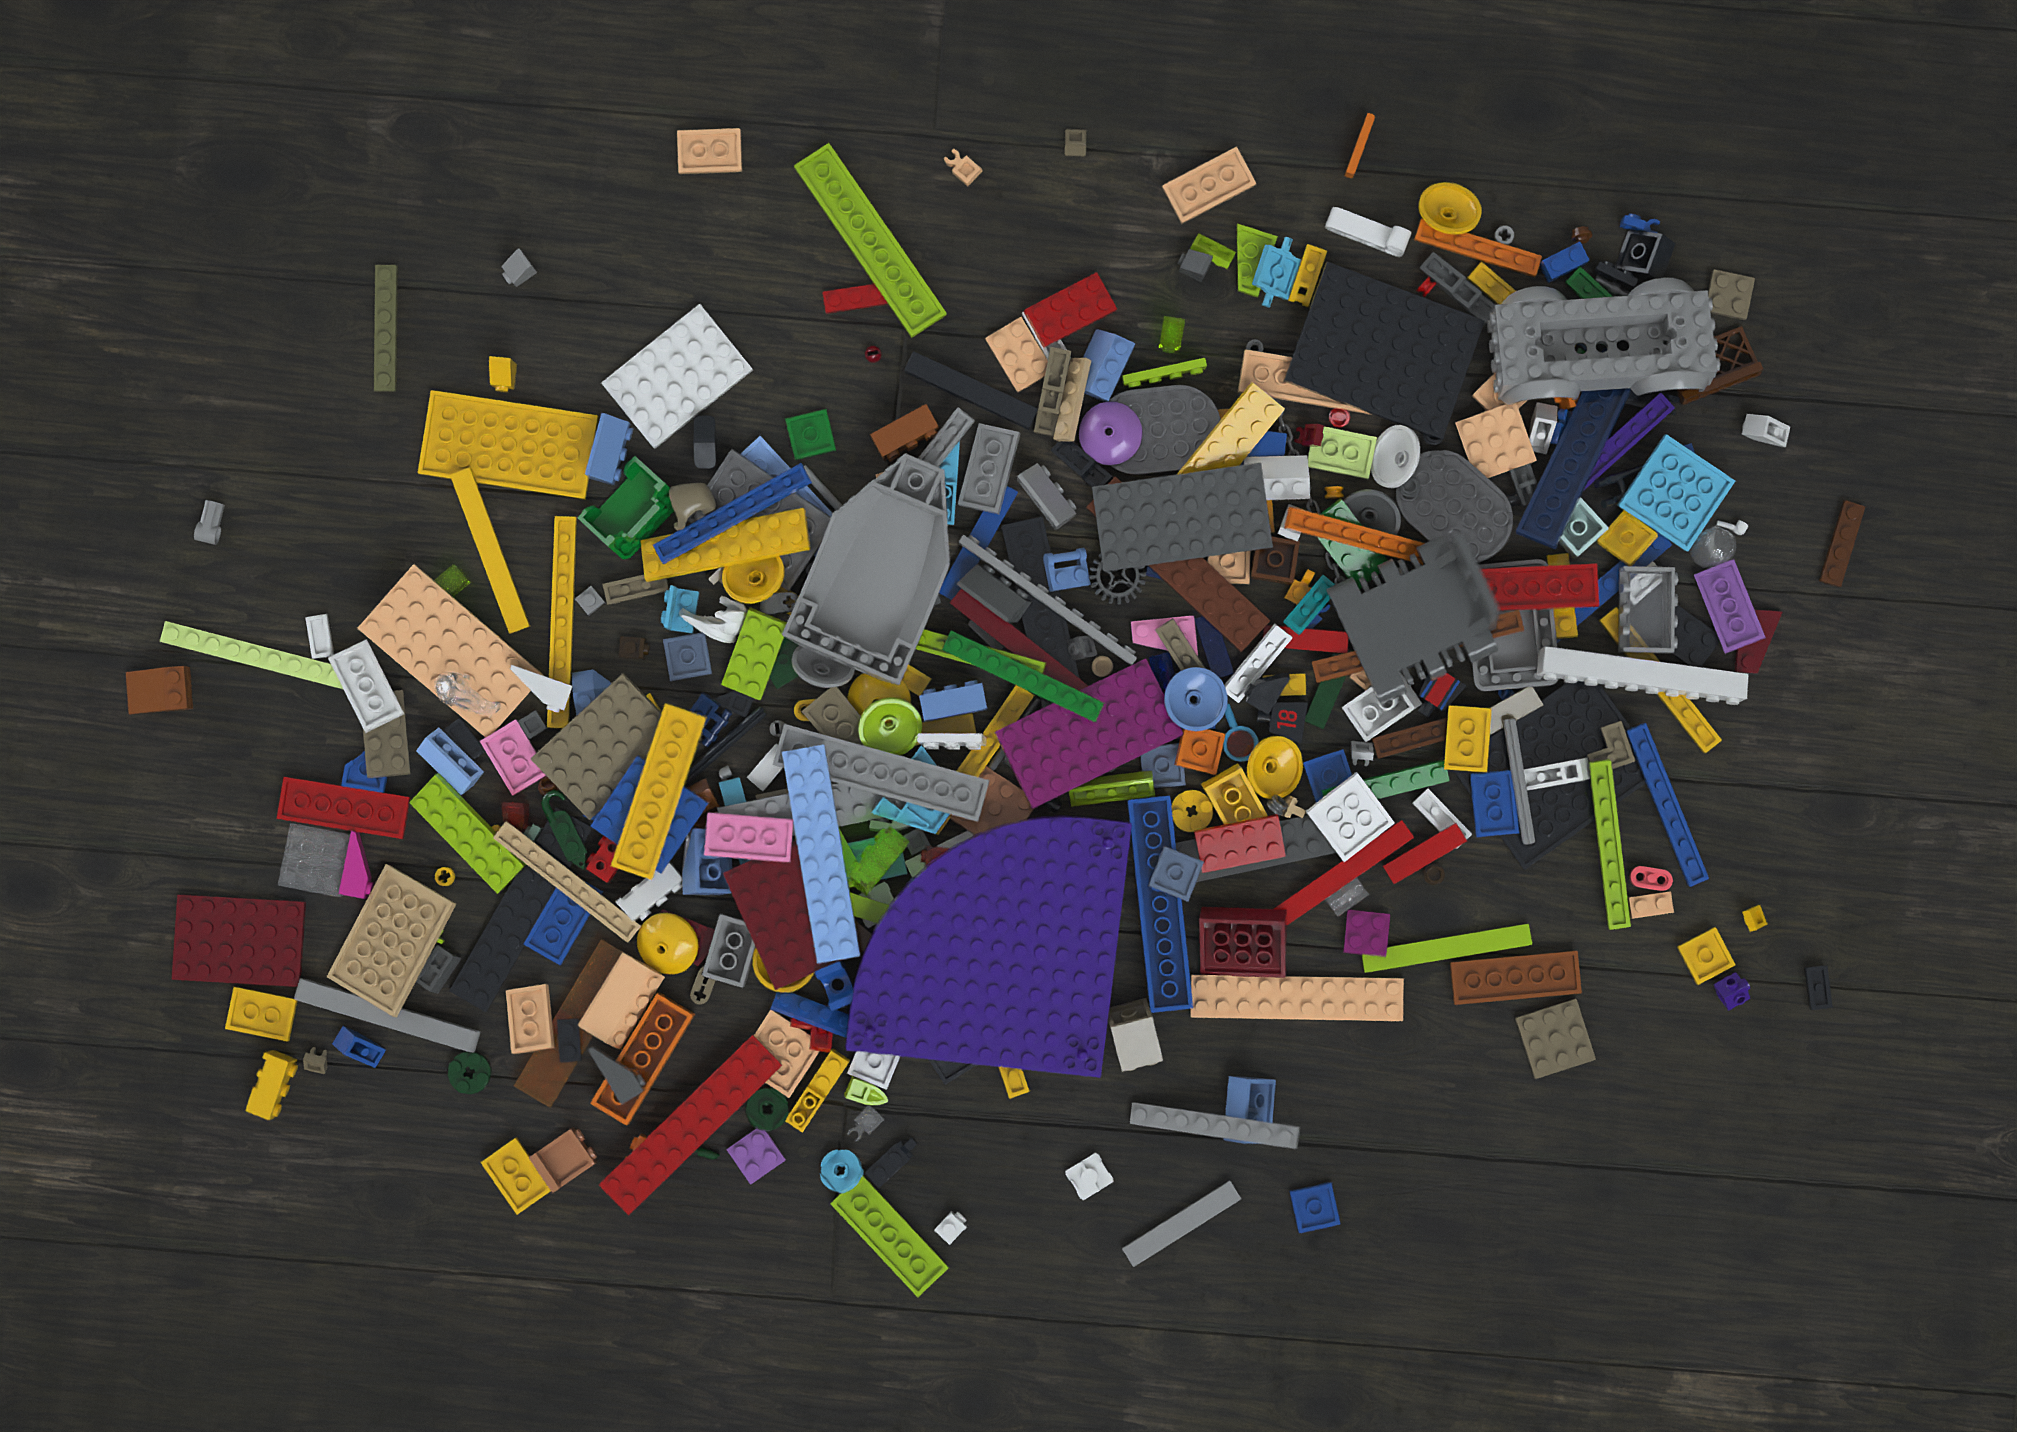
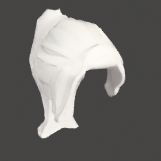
M725 596L720 597L719 603L728 608L726 611L716 612L715 617L698 616L684 608L679 611L680 617L707 636L724 643H734L737 640V635L740 634L748 612L744 604L733 601Z

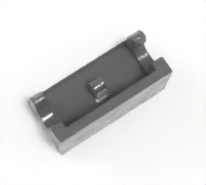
M437 945L427 959L416 982L430 992L439 993L461 960V957L449 952V949Z

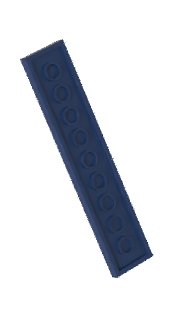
M1603 348L1601 353L1606 352L1607 348ZM1631 388L1582 392L1516 529V534L1556 549L1631 392Z

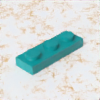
M1322 575L1283 622L1300 635L1330 600L1326 589L1335 584Z

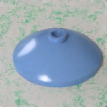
M1193 667L1180 671L1169 681L1165 690L1164 704L1169 717L1176 725L1189 731H1203L1213 727L1221 720L1227 708L1228 697L1223 682L1215 673L1205 668ZM1191 696H1195L1196 702L1194 704L1190 702Z

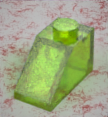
M1164 316L1159 341V348H1163L1164 352L1175 353V350H1180L1185 319Z

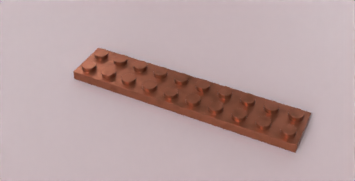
M1114 477L1108 485L1122 482ZM1093 499L1086 508L1096 517ZM1204 558L1148 565L1240 652L1270 622L1261 611Z

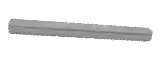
M1513 718L1505 719L1503 725L1523 844H1532L1535 842L1516 720Z

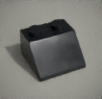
M1629 229L1615 269L1619 271L1627 270L1633 273L1635 277L1648 281L1663 278L1676 243L1660 233Z

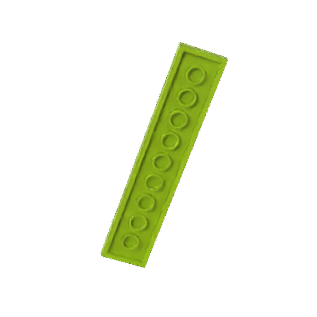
M829 143L794 165L801 179L911 338L947 315Z

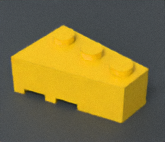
M275 1050L264 1053L263 1059L266 1061L262 1070L259 1069L257 1076L259 1078L256 1086L252 1089L245 1110L267 1120L274 1119V1116L278 1117L282 1105H280L282 1096L286 1097L290 1085H288L289 1079L294 1077L298 1065H295L297 1059Z

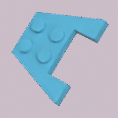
M920 746L912 757L913 760L937 766L923 746ZM884 797L872 811L875 815L933 834L937 833L950 815L908 802L900 810Z

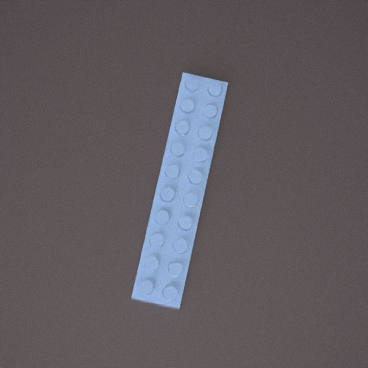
M825 745L784 751L782 756L817 963L860 956Z

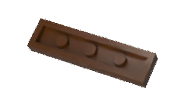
M1846 500L1843 501L1819 579L1820 582L1836 587L1842 586L1866 506Z
M1448 718L1372 738L1377 759L1446 740Z

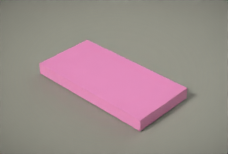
M708 813L704 856L790 862L793 819Z

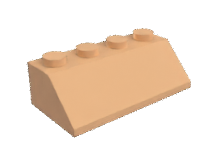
M622 952L578 1026L620 1050L665 977L647 964Z

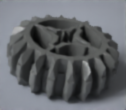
M1094 559L1093 563L1098 567H1090V571L1095 572L1096 575H1090L1089 579L1096 580L1095 583L1091 584V588L1099 587L1095 591L1096 595H1099L1101 592L1104 593L1101 597L1102 601L1106 599V596H1109V604L1113 603L1114 598H1117L1118 605L1121 604V598H1124L1125 602L1129 603L1128 595L1135 599L1137 596L1134 590L1139 593L1142 592L1138 584L1145 585L1146 582L1140 580V577H1146V573H1140L1139 570L1145 566L1132 567L1135 572V582L1130 581L1125 575L1126 568H1124L1121 574L1123 580L1120 581L1118 579V581L1111 585L1114 579L1112 573L1114 571L1117 573L1121 569L1104 571L1103 562ZM1101 570L1110 577V582L1106 588L1100 580ZM1118 584H1123L1130 588L1123 593L1111 592Z

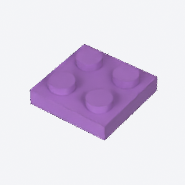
M758 1129L753 1130L726 1149L750 1185L786 1160L768 1132Z

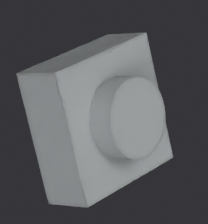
M592 586L575 598L589 616L605 603Z

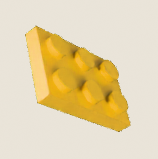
M1449 705L1444 769L1487 772L1492 708Z
M234 987L225 1029L289 1041L298 1000Z
M516 1137L480 1163L518 1215L551 1190L530 1161L529 1154Z

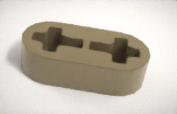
M704 966L700 968L690 994L692 1001L696 1004H704L709 1000L716 980L711 978L708 979L706 984L703 983L705 979L702 976ZM705 986L703 994L706 995V998H701L699 1001L695 991H700L701 987Z

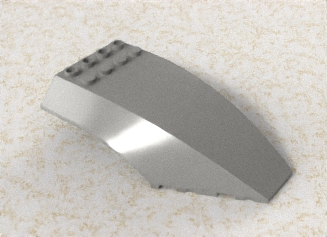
M904 454L880 476L861 489L857 495L850 498L840 509L832 513L813 565L782 636L803 648L871 677L900 685L950 565L945 472L943 469Z

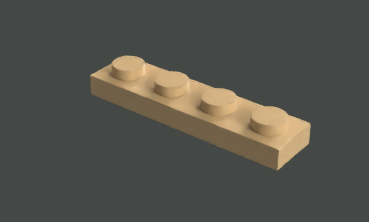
M1088 358L1070 359L1053 438L1057 441L1075 440L1091 360Z

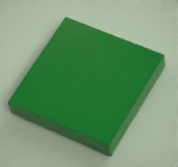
M826 409L785 419L795 460L836 451Z

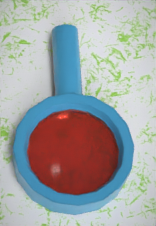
M1229 703L1224 714L1230 730L1225 734L1223 750L1227 757L1233 761H1247L1252 750L1259 743L1258 737L1250 728L1238 726Z

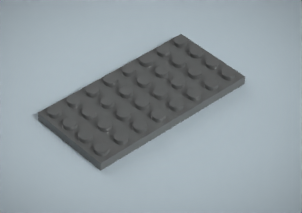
M1261 463L1092 487L1104 571L1273 547Z

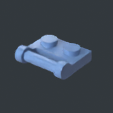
M1084 548L1054 555L1052 553L1044 554L1043 561L1050 592L1091 585L1086 563L1087 554ZM1077 560V566L1054 568V563Z

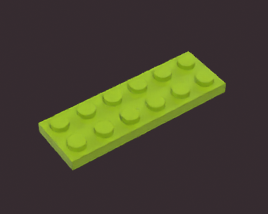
M439 773L434 775L409 802L497 894L527 865L493 839L496 832Z
M864 1175L853 1189L841 1193L830 1203L917 1297L949 1268Z

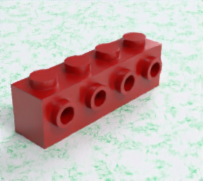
M603 836L598 843L600 848L597 853L593 852L587 859L586 863L589 865L586 869L606 883H610L619 869L611 866L618 844Z

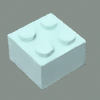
M1580 497L1559 544L1575 559L1609 528Z

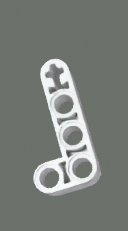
M1332 207L1325 228L1329 231L1397 257H1402L1411 236V232L1399 226L1390 228L1337 207Z

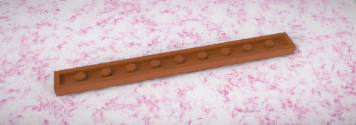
M1516 610L1499 615L1496 629L1490 631L1494 639L1524 631L1520 611ZM1355 651L1312 662L1317 683L1364 672Z

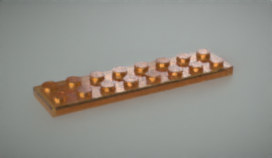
M603 939L600 940L552 1021L555 1048L534 1051L514 1087L549 1108L552 1107L579 1062L560 1063L557 1020L579 1018L581 1021L623 951ZM580 1027L581 1052L583 1055L594 1035Z

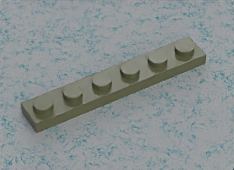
M375 265V392H397V265Z

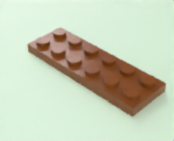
M1578 951L1450 962L1454 1005L1582 993Z

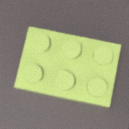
M1324 427V437L1321 446L1310 447L1308 467L1369 479L1377 437Z

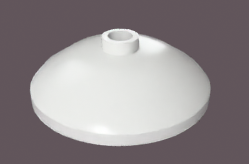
M1395 425L1385 430L1376 441L1371 465V473L1378 484L1387 488H1396L1404 484L1413 475L1420 458V444L1415 432L1409 427Z

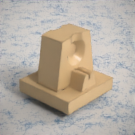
M1287 795L1284 800L1288 804V808L1286 810L1283 809L1281 816L1290 818L1294 814L1303 818L1306 810L1296 806L1297 798Z

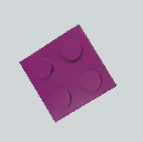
M1347 910L1343 953L1386 957L1390 914Z

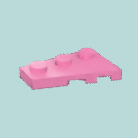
M1194 615L1173 617L1198 656ZM1172 618L1132 621V642L1168 651L1155 629Z

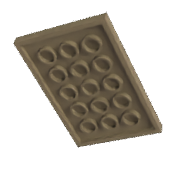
M622 673L533 755L531 760L590 820L603 808L636 756L639 755L645 760L647 759L662 712Z

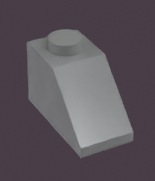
M517 249L501 266L505 271L502 273L508 284L513 282L516 287L537 273L520 249Z

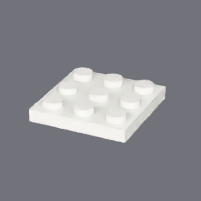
M1357 772L1306 810V813L1344 862L1394 824V821Z

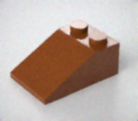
M176 666L126 672L129 714L193 709L190 667Z

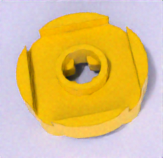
M1197 790L1184 791L1177 795L1171 804L1173 822L1179 829L1186 832L1204 829L1208 826L1213 816V806L1209 798ZM1192 805L1196 806L1197 815L1187 816L1188 811H1186V808H1191Z

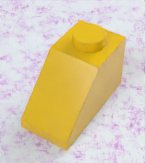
M489 356L490 385L500 392H508V389H514L517 364L511 358Z

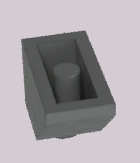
M1189 249L1187 254L1182 253L1178 265L1181 266L1179 272L1202 282L1213 256Z

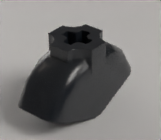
M698 416L694 420V463L700 469L713 468L716 463L718 444L715 418L712 416Z

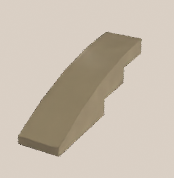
M1050 348L1034 433L1054 437L1071 351Z

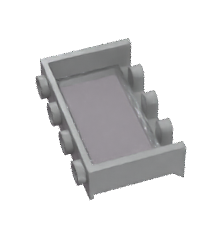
M1624 566L1619 568L1618 653H1674L1678 643L1677 636H1674V628L1678 624V618L1675 615V606L1678 604V595L1675 594L1678 574L1675 573V567Z

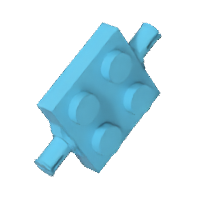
M1284 237L1281 248H1276L1272 245L1264 246L1252 285L1266 293L1262 305L1268 308L1271 307L1274 296L1285 300L1289 299L1302 261L1289 252L1293 241L1289 237Z

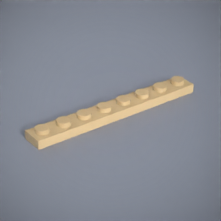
M508 821L503 824L493 837V839L627 943L641 927L639 923L632 921L625 912Z

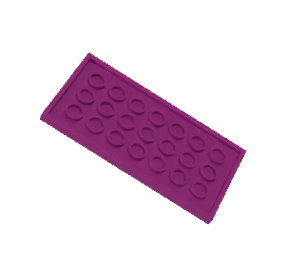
M1143 659L1080 690L1105 702L1096 722L1053 703L994 732L1032 809L1183 735L1181 728L1171 720L1166 711L1164 694L1147 659Z

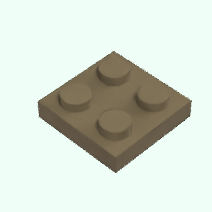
M1715 269L1712 270L1708 288V298H1712L1713 304L1710 313L1746 320L1755 278Z

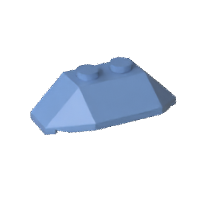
M593 669L572 673L576 716L611 684L610 681Z

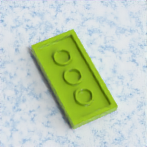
M749 608L721 685L761 700L783 643L784 636H782L787 622Z

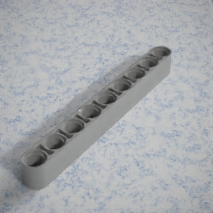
M300 978L294 996L295 1000L473 1053H475L481 1033L472 1028L405 1008L400 1010L397 1017H393L352 992Z

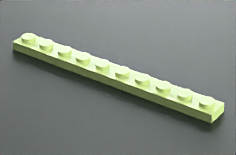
M165 621L160 642L343 689L331 664Z

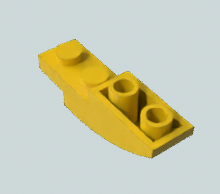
M832 1049L788 1115L786 1122L803 1133L850 1060Z

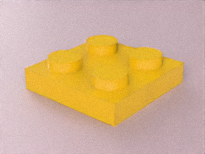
M1623 510L1608 527L1609 529L1600 536L1597 543L1627 566H1632L1655 541L1658 533Z
M1716 927L1677 946L1697 985L1735 966Z

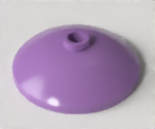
M1100 403L1091 408L1081 421L1079 428L1080 444L1083 450L1100 464H1121L1129 460L1140 447L1142 441L1141 422L1135 412L1122 403ZM1108 428H1111L1113 430V433L1110 436H1107L1105 434V431Z

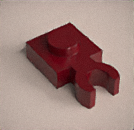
M1305 424V428L1297 427L1296 431L1300 432V436L1298 439H1294V442L1308 447L1321 446L1324 437V425Z

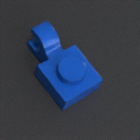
M1629 214L1621 219L1620 227L1657 233L1650 229V225L1658 226L1660 221L1651 219L1646 222L1641 220L1639 215Z

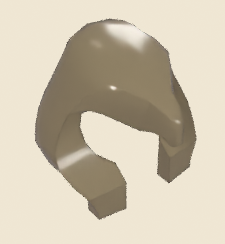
M704 483L680 484L671 486L669 489L670 500L675 515L678 518V522L674 523V528L677 531L685 528L688 517L696 511L701 510L704 515H708L716 510V502L712 491Z

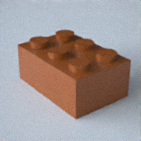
M927 404L870 435L883 461L889 460V462H892L900 457L902 451L907 449L910 452L919 446L918 443L924 439L926 442L932 440L937 432H939V426Z

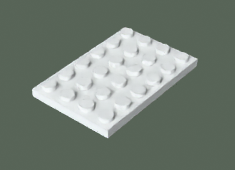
M699 304L601 383L655 449L753 371V369Z

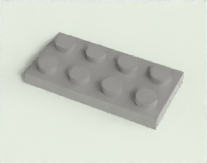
M979 423L958 501L959 506L1000 515L1020 432Z

